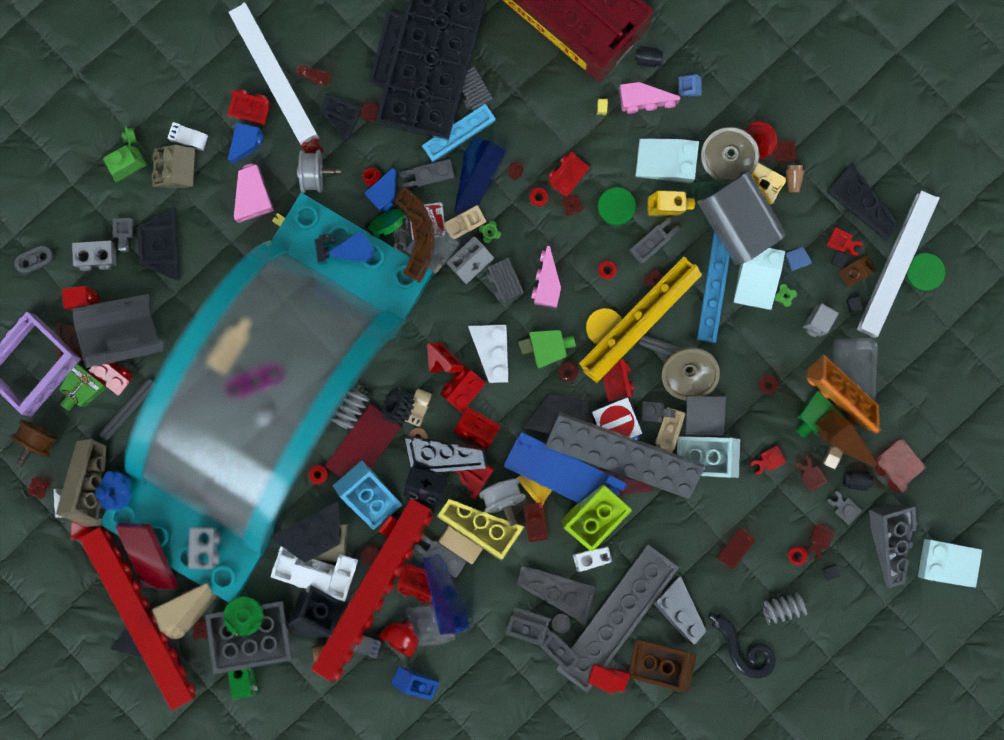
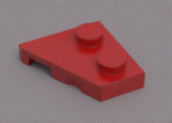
M487 464L486 469L460 470L456 472L460 475L463 485H466L471 493L470 497L475 500L495 469Z

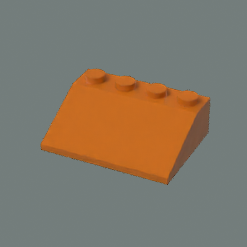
M823 355L807 369L808 382L812 386H817L825 398H830L838 410L844 411L851 422L875 433L880 431L879 405L831 360Z

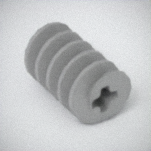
M351 388L353 392L347 394L349 399L345 398L343 400L345 405L339 406L341 412H335L338 418L331 419V421L345 429L354 428L351 421H358L355 414L361 415L362 412L359 408L366 407L363 401L369 402L370 400L367 396Z
M797 592L794 593L793 598L788 594L786 600L781 596L778 602L775 598L771 600V604L767 600L764 601L763 611L768 625H770V619L777 624L778 617L784 622L785 615L792 620L793 613L799 618L800 611L805 616L807 615L804 601Z

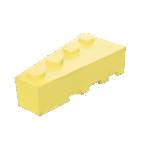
M450 499L437 516L499 560L504 558L524 528L520 525L510 527L508 521Z

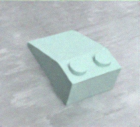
M640 139L636 177L692 183L695 180L699 141Z
M768 248L752 260L740 264L733 303L771 310L782 271L785 251Z
M678 437L677 455L704 464L705 468L701 476L739 478L740 439Z
M924 539L918 577L976 588L982 550Z

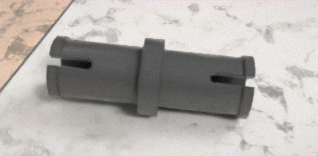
M407 218L402 220L403 224L393 234L395 238L394 249L402 252V246L403 251L407 247L406 240L409 237Z

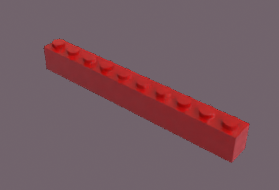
M410 499L335 627L332 636L328 639L314 663L312 671L330 682L340 680L344 673L343 667L346 662L349 663L354 656L353 650L364 639V631L373 624L375 612L380 611L386 593L389 594L394 587L393 581L396 576L399 577L402 574L404 562L413 555V547L416 542L419 543L424 535L422 531L425 526L431 524L434 518L432 510Z
M104 526L99 527L79 539L171 711L197 697L195 694L196 688L192 682L189 683L184 666H180L178 663L176 651L174 648H170L167 642L169 641L168 636L160 630L154 613L152 614L149 609L150 603L145 596L143 597L140 592L141 586L139 582L133 579L131 567L127 562H124L121 557L123 553L120 547L115 545L112 540L114 538L112 532Z

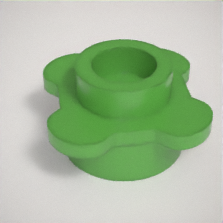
M124 126V131L121 132L123 142L131 146L130 144L136 143L133 128L127 129Z
M494 221L479 227V232L482 233L485 243H490L492 239H499L501 236Z
M783 284L780 286L778 293L775 294L774 299L784 304L785 307L791 306L792 299L797 296V292Z

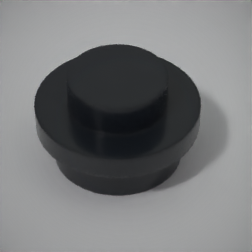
M557 614L553 617L552 628L557 633H565L570 629L571 621L567 615Z

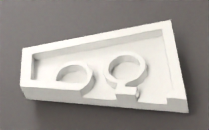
M506 325L468 326L489 383L508 382Z

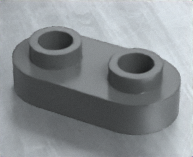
M45 246L36 247L17 256L15 267L19 272L31 273L49 265L54 258L53 252ZM46 253V259L42 260V254ZM26 261H29L28 267H24Z

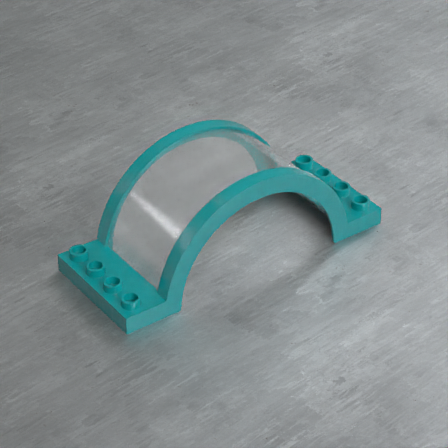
M300 193L273 239L262 243L252 250L228 274L197 314L167 361L141 411L129 442L125 469L131 481V485H129V491H132L130 501L121 510H107L102 517L101 525L119 536L115 528L118 523L151 524L171 568L201 586L208 584L212 589V593L227 602L239 597L272 542L271 536H273L274 526L281 508L313 448L362 372L380 349L389 340L396 337L432 278L433 271L427 269L420 284L405 276L403 271L410 257L396 251L392 246ZM359 231H362L376 252L373 254L374 257L366 263L338 260L330 256L327 259V264L319 265L314 239H319L320 235L330 234L331 237H334L336 240L335 244L325 245V247L329 248L330 252ZM244 318L251 322V326L246 332L250 336L224 375L207 365V361L229 328H232L233 325L238 327ZM276 363L285 371L286 376L283 382L243 399L234 400L225 393L224 388L228 381L266 365ZM271 370L270 378L277 379L280 376V370ZM253 377L250 385L257 387L261 381L260 377ZM238 384L233 385L230 390L231 394H239L241 387ZM269 406L271 408L270 411L274 415L266 426L257 425L256 421L258 419L255 418L256 414L262 407L266 409ZM190 528H218L217 532H220V543L217 544V552L220 554V560L215 568H188ZM205 532L201 535L202 541L208 543L210 540L209 535ZM203 552L200 556L201 561L207 563L209 556Z

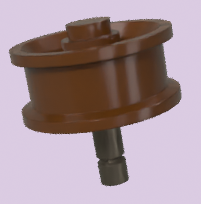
M20 419V426L17 432L11 434L10 438L25 447L19 456L20 458L15 463L23 467L31 451L49 457L51 454L49 452L50 448L59 439L48 432L42 425L37 423L35 425Z

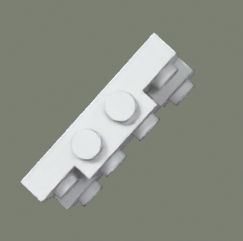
M280 547L271 577L293 584L299 588H307L312 585L336 599L345 601L358 560L340 554L336 566L315 559L304 563L286 549Z

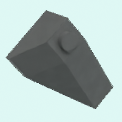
M884 505L870 509V527L886 587L892 588L905 584L909 560L907 559L909 548L912 549V533L916 531L917 526L916 507L913 505Z

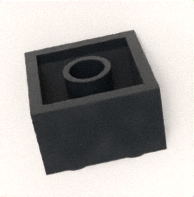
M310 585L300 593L288 626L303 634L331 637L344 603Z

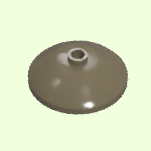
M723 127L711 133L705 140L701 151L702 164L706 172L715 180L723 183H732L741 176V171L749 170L751 174L754 172L759 161V148L755 139L747 131L738 127ZM733 149L735 154H730L728 150Z
M694 347L674 352L668 357L662 368V382L665 389L672 396L681 400H686L687 396H707L715 389L720 377L719 366L713 355L706 350Z

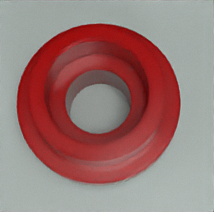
M368 168L363 172V182L367 186H373L381 179V173L378 169Z
M541 187L534 188L529 195L530 202L537 207L545 205L548 201L547 191ZM537 194L542 195V199L536 200L535 196Z
M603 261L598 266V274L603 279H612L617 273V267L612 261ZM609 267L611 272L606 274L604 268Z
M316 465L309 470L308 477L312 483L322 484L327 480L328 472L323 466ZM316 471H319L321 473V477L319 479L315 478L314 476Z
M794 546L788 552V559L794 565H802L807 560V551L801 546ZM796 552L801 553L800 559L795 558L794 554Z

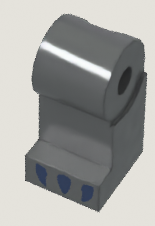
M363 634V641L359 646L356 645L353 651L377 658L382 640Z

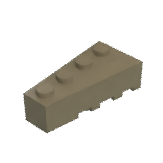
M92 439L76 442L56 511L57 515L85 527L101 526L102 519L99 518V513L102 506L99 503V499L95 497V491L99 488L102 481V472L105 471V445Z

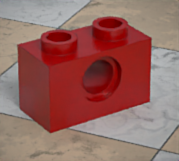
M86 286L62 289L65 309L72 311V309L99 304V295L94 289Z

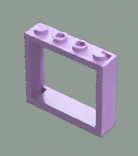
M26 312L0 342V366L35 325L64 353L24 401L0 378V394L21 415L32 417L81 358L37 315Z

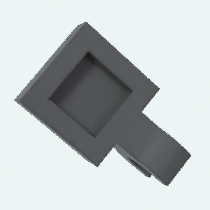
M132 218L113 219V238L119 239L118 249L122 253L130 251L128 238H134V219Z
M643 401L641 420L662 423L663 417L675 418L676 410L663 409L664 403Z

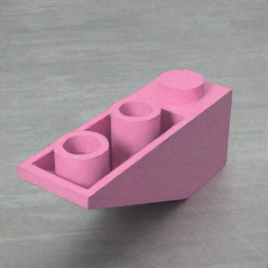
M640 82L622 84L619 88L622 112L635 113L638 112V109L646 108V111H651L659 106L672 108L680 101V96Z
M547 246L546 251L542 250L540 261L543 262L542 269H538L536 280H539L538 288H533L531 298L535 299L534 304L556 309L561 286L550 246Z

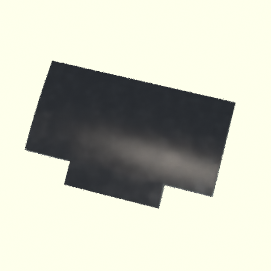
M408 0L405 14L388 11L368 82L370 85L384 88L375 120L377 125L449 140L487 0Z

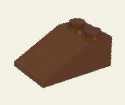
M831 410L815 423L818 429V436L823 441L826 440L832 448L836 447L841 452L876 467L878 465L852 424L837 412Z
M636 639L628 672L630 674L629 678L679 692H689L697 654Z

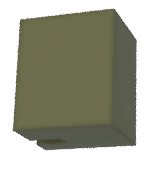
M529 338L518 342L522 355L533 352Z

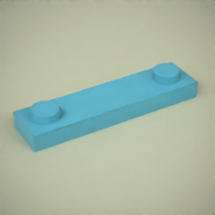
M484 104L453 125L449 140L433 138L422 145L431 161L435 162L495 122L496 119L486 104Z

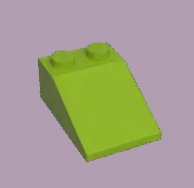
M603 484L575 505L561 522L570 534L593 552L632 509Z

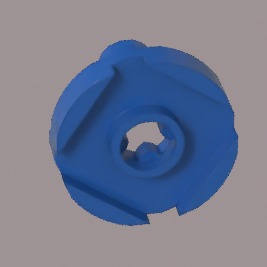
M108 471L105 474L99 488L95 491V497L99 499L100 505L105 510H121L129 503L132 491H129V485H131L129 477L120 472Z

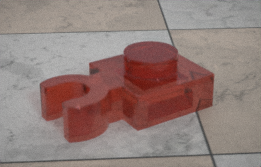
M300 65L297 70L298 76L310 78L316 85H330L332 78L329 73L312 68L308 69Z
M805 456L806 465L802 466L797 461L796 466L804 471L800 477L809 491L813 492L828 481L818 466L812 468L811 459Z
M817 524L808 540L813 543L812 546L806 549L808 556L811 551L815 550L816 556L814 559L819 560L821 548L827 550L836 533Z

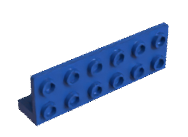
M523 432L519 433L504 464V467L577 503L581 502L603 484L617 497L620 491H624L627 485L625 482L574 457L546 448L545 443Z

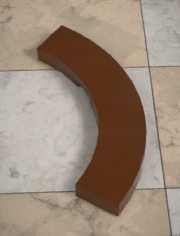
M403 187L393 202L410 218L415 240L414 250H412L410 260L403 274L420 284L432 258L434 228L425 205L413 192Z

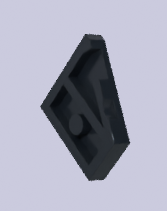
M326 93L319 111L344 141L348 142L362 108Z

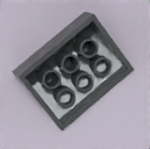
M281 601L260 605L264 616L262 625L255 633L247 636L235 635L227 629L224 623V612L205 615L213 674L292 660L286 602Z

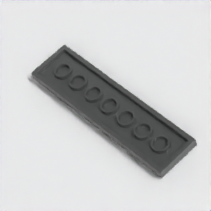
M562 412L558 413L545 445L546 448L690 499L705 468L702 463Z
M647 544L571 647L582 660L570 674L560 665L556 667V670L588 693L593 686L587 682L593 664L607 667L679 567Z

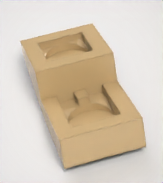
M478 205L442 225L452 241L484 224L486 220Z
M451 526L447 527L438 540L439 543L470 564L474 563L483 550L482 547Z

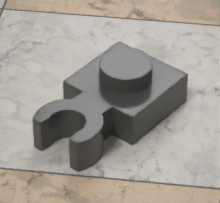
M834 491L833 494L837 497L836 501L833 502L829 498L826 501L828 504L836 506L837 508L834 513L847 525H850L862 510L849 498L843 501L841 494Z

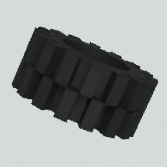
M397 387L393 388V391L389 392L390 395L386 396V401H383L384 406H382L381 410L383 412L381 414L383 419L396 425H401L405 423V420L409 419L408 415L411 416V409H414L412 404L415 403V400H413L414 396L412 393Z

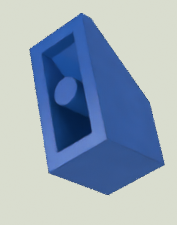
M236 123L228 161L236 164L257 151L258 146L263 142L262 131L258 127Z
M394 168L365 192L366 197L381 213L384 210L385 212L389 211L394 206L393 201L396 197L397 173Z
M359 231L328 253L333 259L366 263L374 257L373 254L376 252L362 231Z
M399 666L391 685L405 694L432 700L439 682L414 670Z

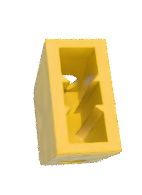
M656 191L648 197V216L680 215L686 212V210H694L695 208L694 198H686L685 192Z

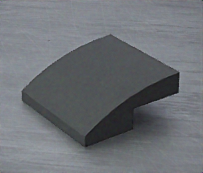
M687 396L685 435L724 436L726 397Z

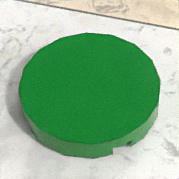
M619 187L610 188L605 191L598 202V212L603 221L609 225L619 226L627 223L633 217L636 209L635 199L632 194L626 189Z
M391 209L376 217L370 223L369 230L375 237H380L379 234L382 233L388 235L401 227L403 224L402 220H405L406 217L401 209Z
M930 253L919 254L913 257L906 272L908 282L916 290H933L943 282L945 266L936 255Z
M249 597L235 598L229 602L224 611V623L227 629L239 636L255 633L262 625L264 618L263 609L260 604Z

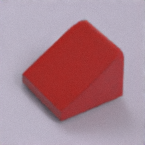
M390 515L380 527L379 532L389 537L398 519Z
M71 521V540H80L79 538L92 532L94 526L85 527Z

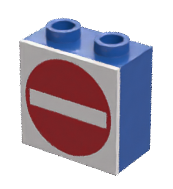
M628 398L591 412L597 426L636 440L639 439L638 435L642 434Z

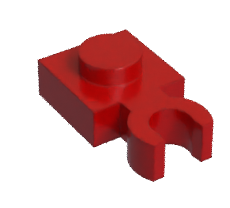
M835 227L826 246L845 253L847 249L850 255L856 257L859 253L854 251V246L861 248L863 244L859 241L852 242V235Z
M776 445L759 454L762 460H753L749 465L758 464L759 470L754 472V474L759 475L764 471L765 467L768 471H772L786 463V460Z

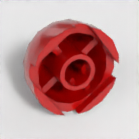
M406 621L403 624L400 622L388 624L379 635L382 641L385 642L387 640L390 647L405 656H409V658L413 656L418 647V636L413 631L415 627Z

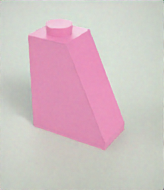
M248 164L238 171L234 219L238 223L274 211L260 168L257 165Z

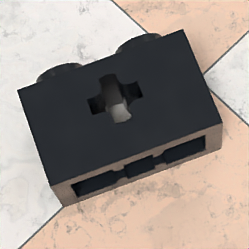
M410 467L403 496L413 500L424 501L431 505L441 506L448 476Z

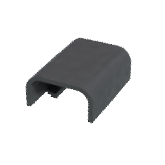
M749 170L741 171L739 178L714 195L697 201L735 265L744 264L752 260L787 235Z
M149 294L72 309L74 327L86 368L163 351V339L158 340L150 314Z

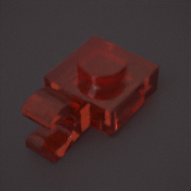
M795 141L777 142L775 149L768 157L775 156V162L796 161Z

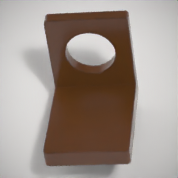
M866 255L840 270L839 274L849 288L872 275L877 270L869 256Z

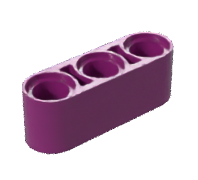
M272 363L231 379L225 385V393L234 400H240L280 384L284 381L286 374L280 365ZM279 369L280 376L277 379H271V370ZM256 376L260 377V384L257 387H252L250 385L251 379ZM236 384L240 385L241 390L239 394L232 395L231 387Z

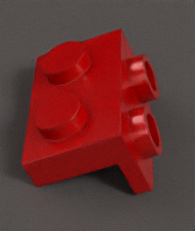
M241 89L237 91L232 90V99L227 115L265 126L271 106L267 97L256 94V96L248 95L249 92Z
M620 359L603 376L608 402L632 397L631 393L634 392L633 383L628 381L627 374H630L628 362L625 363L624 359Z
M464 365L462 371L455 372L451 381L444 385L440 395L460 412H463L486 383Z

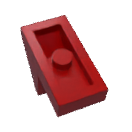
M428 343L427 352L430 372H442L445 370L448 373L462 371L464 365L442 343Z
M593 664L587 682L608 693L614 694L615 690L624 692L630 674L627 671Z

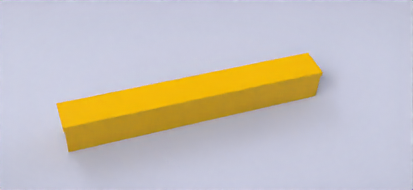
M683 256L579 363L583 372L594 382L598 383L702 276L698 266L693 265Z

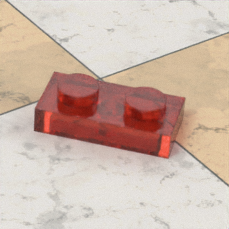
M739 528L717 556V559L733 570L756 539L742 528Z

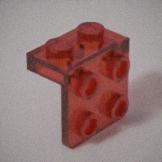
M898 440L875 459L878 465L874 468L881 477L887 480V485L892 491L903 493L908 489L907 484L925 469V465L904 440Z

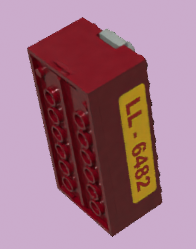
M502 0L599 83L617 66L632 49L633 45L648 30L654 12L642 0Z

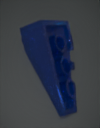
M473 136L464 153L455 213L460 215L476 205L479 207L507 155V150L490 141Z
M440 554L423 558L440 635L455 634L470 629L466 605Z

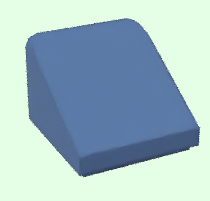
M695 74L678 77L679 96L702 95L700 76Z
M804 247L785 253L791 271L812 263Z

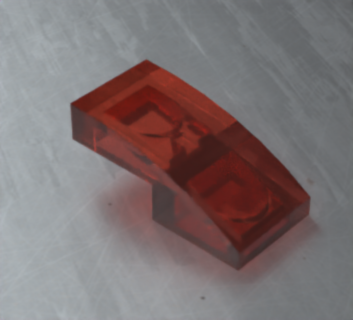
M542 502L523 505L529 543L548 540Z

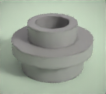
M269 406L266 409L262 407L256 414L255 418L258 419L256 421L257 425L266 426L274 415L270 411L271 408Z

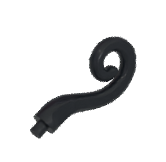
M711 612L708 619L713 622L712 626L725 637L729 655L735 667L745 676L755 679L771 674L776 661L771 648L760 643L752 645L747 651V660L752 665H756L758 660L755 655L757 652H762L766 656V663L758 669L750 667L741 657L736 631L731 622L721 613L716 615Z

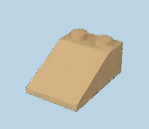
M205 584L153 609L160 630L171 639L181 638L185 635V632L193 627L217 598V595L212 593V589L208 584Z

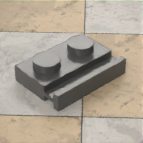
M514 607V612L511 615L505 634L542 646L551 619Z

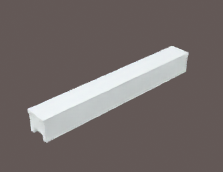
M245 2L241 6L229 11L232 20L301 146L319 139Z
M924 191L916 194L856 330L871 336V338L878 337L939 197Z

